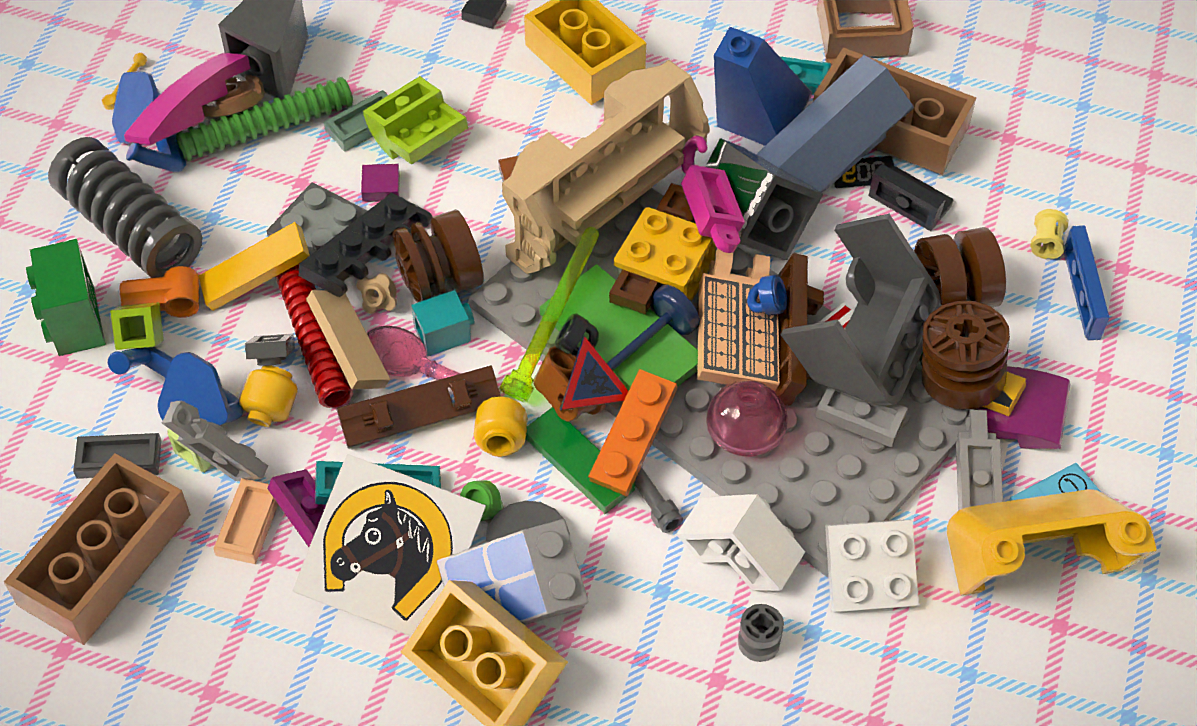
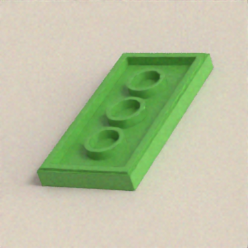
M596 264L540 306V315L559 332L572 314L577 313L586 318L599 332V340L595 350L608 363L660 317L650 309H648L646 314H643L628 307L610 303L609 292L616 280ZM667 324L613 372L628 391L639 369L677 383L678 387L698 371V349ZM585 332L583 337L585 336L588 340L589 334ZM581 339V341L579 342V344L577 345V347H580L581 342H582V339Z

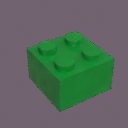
M72 239L29 249L32 265L26 267V274L31 289H36V296L31 297V303L36 319L41 320V328L46 343L53 342L59 356L105 346L106 343L94 284L78 240Z

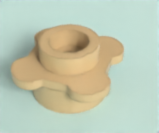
M380 273L370 279L368 277L362 280L358 279L356 286L362 293V307L367 313L372 314L377 309L383 308L391 311L396 307V286L387 274ZM375 290L378 292L379 297L375 296Z

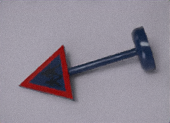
M662 285L652 297V306L656 315L660 318L608 363L603 360L584 336L560 410L623 402L629 391L613 371L667 324L680 335H689L700 325V318L692 302L677 288L670 285Z

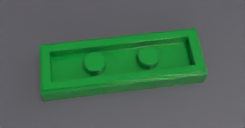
M553 407L527 426L526 440L604 514L608 513L627 497L590 482L588 476L600 450L570 422L562 420ZM634 482V484H633V486H632V488H631V490H630L628 496H629L632 492L635 491V482Z

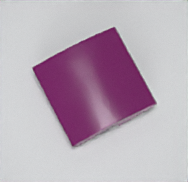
M1007 366V372L1026 378V387L1010 416L985 407H978V410H987L988 433H995L996 439H1017L1020 448L1061 449L1071 385L1070 380L1043 371Z

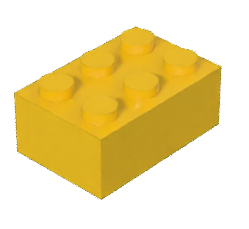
M550 0L524 15L525 45L590 105L604 98V91L613 81L620 80L631 71L645 69L646 42L598 0Z
M449 580L401 650V653L484 726H524L568 663L565 658L475 583L470 581Z

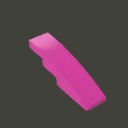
M221 53L193 68L172 83L146 107L124 134L125 141L152 145L204 121L202 106L228 94L225 80L251 69L248 55Z

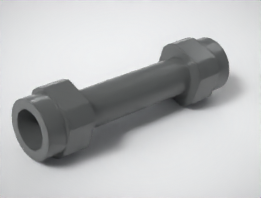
M641 467L634 481L635 487L652 509L651 519L656 527L660 528L663 533L671 532L682 523L683 517L671 499L665 501Z

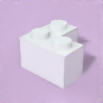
M758 494L701 497L676 533L699 562H728L750 589L757 591H781L805 553L803 548L794 539L792 531L779 521L770 510L769 503Z

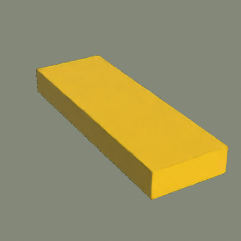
M294 222L200 274L199 281L205 305L214 311L304 261L310 254L302 228Z

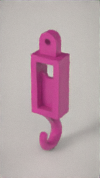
M695 135L685 143L682 150L684 159L681 168L685 177L681 185L699 234L712 237L714 244L719 250L725 253H733L740 243L739 232L745 221L725 170L695 165L696 149L698 148L700 153H705L708 149L705 139Z

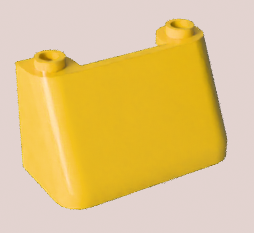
M1090 489L966 507L956 512L947 524V537L960 596L981 593L985 590V582L992 577L1007 575L1016 571L1022 565L1025 558V543L1073 537L1077 557L1087 555L1096 559L1101 564L1102 574L1124 571L1157 551L1151 526L1141 514L1100 491Z

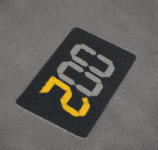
M893 157L862 158L834 182L835 188L871 186L873 174L881 164L887 167L895 166Z

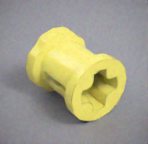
M1045 209L1036 214L1034 225L1037 229L1036 236L1032 238L1030 243L1034 255L1043 259H1055L1064 253L1065 246L1062 237L1069 224L1066 214L1056 209Z

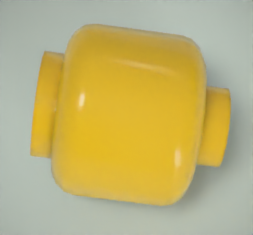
M267 365L262 366L261 369H255L248 374L239 398L240 406L245 412L249 413L248 421L259 426L270 427L272 422H283L288 419L298 392L297 385L292 381L293 376L290 372L276 366Z
M492 397L483 401L476 412L473 433L475 442L480 449L497 457L511 455L519 451L525 443L528 417L525 408L518 401L509 397Z

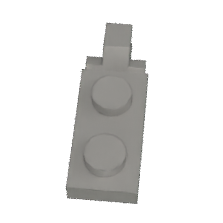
M182 400L170 403V407L161 424L179 435L178 442L235 481H241V478L254 480L264 477L268 465L255 456L256 452L252 448L236 443L226 436V430L223 427L200 418L198 408Z
M970 410L968 417L965 418V431L957 433L958 511L966 507L1003 502L1000 440L996 439L995 433H988L987 410Z

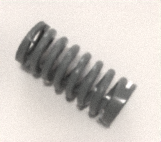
M93 137L78 138L65 145L56 154L48 171L50 186L66 201H69L70 205L78 212H81L83 217L90 223H93L94 227L102 234H105L106 238L114 245H117L150 278L164 277L167 270L177 266L189 267L194 262L202 246L203 237L199 228L188 218L180 216V212L174 206L168 205L163 196L155 194V190L149 184L143 183L142 178L138 174L131 172L130 168L124 162L119 161L118 157L112 151H109L98 139ZM94 151V152H92V153L86 155V156H85L83 159H81L79 162L76 161L81 155H83V154H85V153H87V152ZM74 164L75 167L73 168L67 182L69 170L71 166ZM180 234L177 241L173 244L172 247H170L167 251L161 253L160 255H157L158 252H160L167 245L170 244V242L174 239L176 235ZM176 259L179 260L178 262H176V263L173 264L172 266L167 267V268H163V267H166L167 265L171 264L172 262H174Z

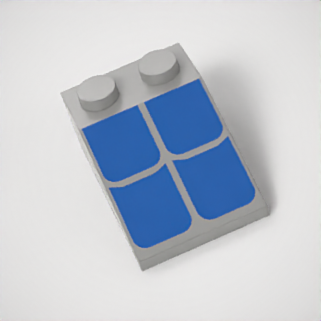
M564 519L528 528L436 561L444 587L449 580L473 582L524 625L582 609L589 602Z

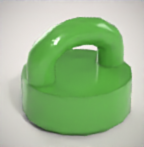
M483 479L468 482L460 493L462 497L486 505L480 522L493 519L504 508L500 492L491 481Z

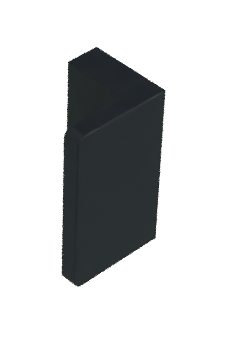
M881 164L873 174L868 194L869 197L930 232L953 204V198L894 165L887 167Z

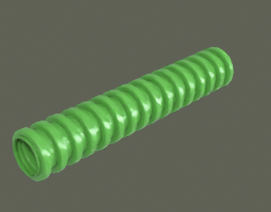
M338 77L337 82L333 83L332 80H329L325 86L317 84L316 89L312 90L311 87L305 88L304 93H301L299 90L295 91V96L292 97L290 94H286L283 100L277 97L274 98L273 103L265 101L261 107L256 104L252 106V110L248 111L246 109L241 111L240 114H231V117L228 118L220 116L219 121L210 119L209 124L198 123L197 128L191 126L187 128L188 131H180L175 136L179 148L183 151L184 159L191 161L192 156L197 155L200 158L203 157L204 152L212 154L216 148L221 151L225 149V145L229 144L233 147L237 141L245 143L246 138L250 137L254 140L257 139L258 134L266 136L270 130L275 133L278 132L279 127L287 129L291 123L297 126L300 124V120L309 122L312 116L318 119L321 117V113L330 115L333 109L339 112L342 110V106L350 108L353 105V97L347 81L343 77Z

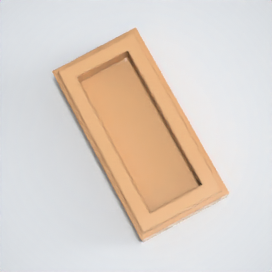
M241 478L213 548L216 556L256 564L278 507V503L267 489L269 484Z

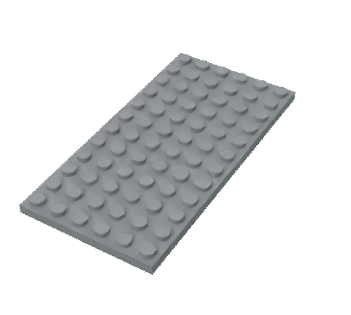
M650 188L577 246L569 241L555 252L556 262L551 266L526 274L510 261L468 297L470 308L543 362L549 349L556 346L555 341L559 331L540 315V306L596 264L617 280L622 269L614 266L616 254L644 208L649 207L656 210L663 195ZM737 246L735 252H733L730 274L746 276L747 268H753V257ZM770 269L769 275H778ZM699 290L697 291L695 297L692 300V304L696 308L697 313ZM651 304L649 309L655 313L654 308ZM822 305L816 315L807 314V325L818 323L832 311ZM697 327L691 334L681 335L696 349H698ZM915 369L904 395L898 403L907 407L908 410L891 448L815 418L817 407L827 386L816 383L814 380L806 379V387L796 396L793 404L787 406L775 403L776 391L775 393L697 380V371L677 387L675 396L652 445L719 496L758 494L770 505V510L784 526L792 531L794 539L805 551L802 559L829 578L825 525L888 521L956 448L957 433L965 431V418L968 417L970 410L975 409H954L938 403L928 395L922 384V373ZM623 402L606 404L605 410L617 417Z

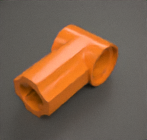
M177 266L167 270L164 277L122 281L119 288L121 306L159 302L160 311H165L171 316L177 318L193 316L199 310V274L192 268Z

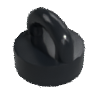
M575 313L562 326L555 345L556 348L564 353L577 357L580 348L577 345L584 333L589 334L588 341L595 348L599 340V332L586 318Z

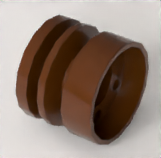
M454 209L433 216L431 218L432 236H429L419 222L411 225V234L405 227L393 231L397 266L406 287L409 288L417 303L430 299L431 292L434 296L446 293V279L457 293L483 285L484 274L481 258L471 230L459 210Z
M955 301L942 305L930 313L923 325L922 384L928 395L938 403L954 409H975L988 405L1000 396L1006 384L1010 341L1009 325L1002 314L991 306L976 301Z

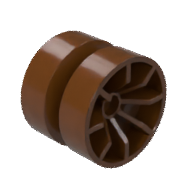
M987 227L959 231L955 234L954 238L948 234L920 238L916 242L914 252L937 286L941 297V306L955 301H976L991 307H998L1002 304L1006 292L1005 265L998 241L990 229Z

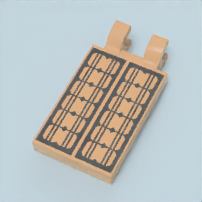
M717 248L716 261L711 260L709 264V274L703 273L699 281L698 315L700 325L698 326L697 380L775 393L779 386L778 314L769 316L765 312L755 313L747 305V297L751 288L759 283L760 278L769 276L770 257L755 254L753 257V268L748 267L746 276L730 274L733 253H725ZM759 295L757 297V303H760Z

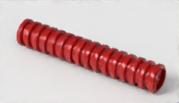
M299 264L275 276L278 282L285 307L288 310L295 335L298 338V344L301 347L305 364L308 366V372L311 376L315 392L318 395V401L323 407H338L347 403L354 394L353 389H351L306 300L310 292L316 290L315 284L299 276Z

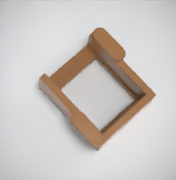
M818 0L816 10L825 52V62L831 63V66L843 47L868 57L908 55L914 29L908 0ZM838 13H892L894 25L840 27Z

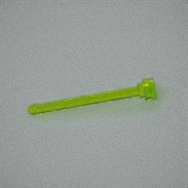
M588 227L585 229L517 370L512 369L510 375L506 374L499 387V390L518 401L528 402L534 390V387L531 386L534 379L531 376L599 238V232L596 228Z

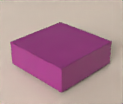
M399 164L362 165V201H381L391 192L399 196Z

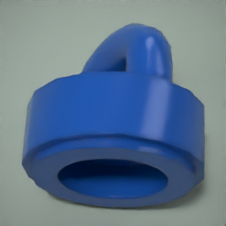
M778 275L764 276L760 278L759 283L751 288L747 297V305L750 310L755 313L765 312L769 316L785 312L787 292L783 280ZM758 295H759L760 303H757V297H758Z

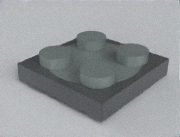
M311 182L266 230L267 236L269 237L296 222L303 230L308 251L311 255L366 213L367 210Z

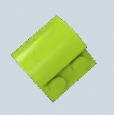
M421 76L363 111L367 126L381 149L391 159L400 156L411 165L468 129L466 117L446 104L443 100L442 91Z

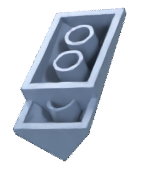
M863 55L756 155L823 193L886 138V132L914 109V106L888 69Z

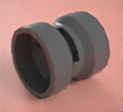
M755 604L747 608L742 614L737 643L743 656L751 661H768L775 657L779 651L784 621L776 608L767 604Z

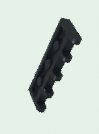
M391 192L299 264V276L331 294L341 297L348 290L344 282L347 278L353 276L362 280L369 274V270L365 265L373 257L385 261L391 256L392 252L388 245L394 241L393 231L395 229L405 227L411 234V225L413 223L419 222L423 227H427L431 224L433 216L427 210Z

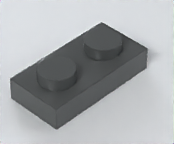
M294 333L254 336L245 343L246 360L257 359V365L259 366L281 364V360H285L295 349Z

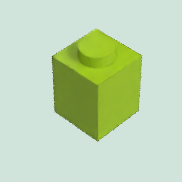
M159 302L124 305L110 310L115 350L154 347L164 341Z

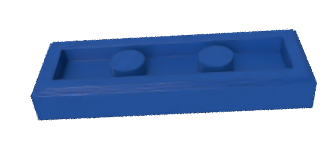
M1072 226L1064 245V255L1084 335L1087 341L1101 340L1110 318L1086 226Z

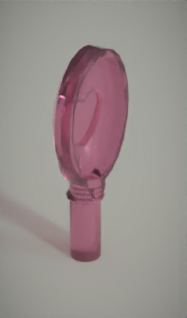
M389 325L379 326L367 333L388 375L406 377L420 372L426 375L427 378L431 377L439 380L461 374L438 364L435 360H429L425 345L421 339L404 328Z

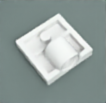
M913 520L825 525L831 611L919 606Z

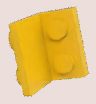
M646 207L616 254L614 266L659 283L673 286L684 293L692 302L699 290V281L703 273L708 274L711 260L715 261L716 245L712 237L699 234L695 223Z

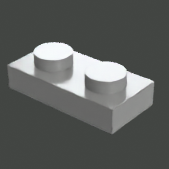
M827 387L817 407L815 418L892 448L908 408L899 404L877 406Z

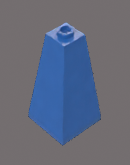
M729 26L713 55L717 127L766 146L804 111L812 96V92L765 39Z

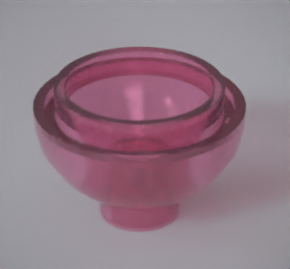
M744 380L728 384L714 395L707 410L706 425L711 438L724 450L740 456H758L773 450L781 443L787 431L788 415L785 403L773 389L757 381ZM744 402L754 403L755 405H747Z

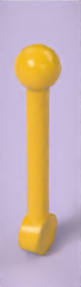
M136 53L133 57L134 63L127 72H136L139 66L145 65L147 63L146 55L144 53ZM119 83L111 94L105 95L102 98V104L107 110L114 109Z

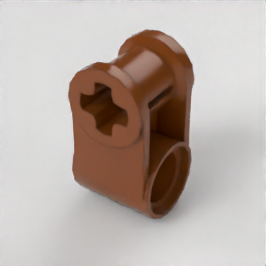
M553 346L549 349L533 379V385L536 390L547 399L558 416L564 421L576 420L583 413L591 415L601 413L605 409L606 404L560 410L576 356L566 354L556 348V346Z

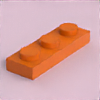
M638 370L588 476L590 482L628 497L675 396L677 383L644 370Z

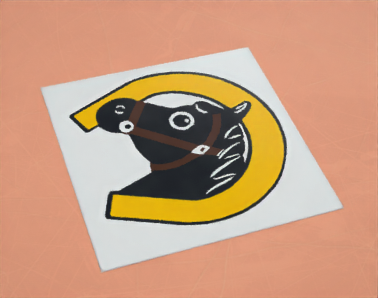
M347 453L292 592L412 636L444 589L436 561L470 549L486 505Z

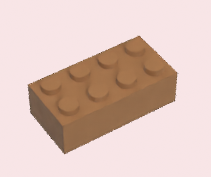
M843 47L814 93L813 101L863 55ZM871 58L888 69L914 106V109L886 132V138L874 149L943 175L970 126L977 97Z
M114 453L4 580V584L16 606L80 644L85 645L190 517L182 490Z

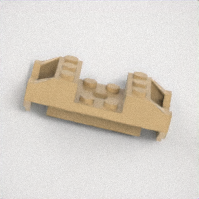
M670 60L660 66L631 71L620 80L613 81L604 91V122L587 137L580 138L571 149L549 132L537 141H532L525 146L518 156L511 176L502 182V195L514 216L515 237L505 245L506 257L526 274L551 266L556 262L555 252L569 241L577 246L682 165L684 159L682 150L685 143L695 135L701 136L707 143V135L710 133L709 120L703 109L704 102L691 75ZM669 96L670 115L669 122L665 124L663 122L664 98Z

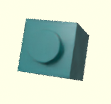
M455 290L411 305L414 329L427 357L471 342L470 326L475 324L474 316L467 302L462 304Z

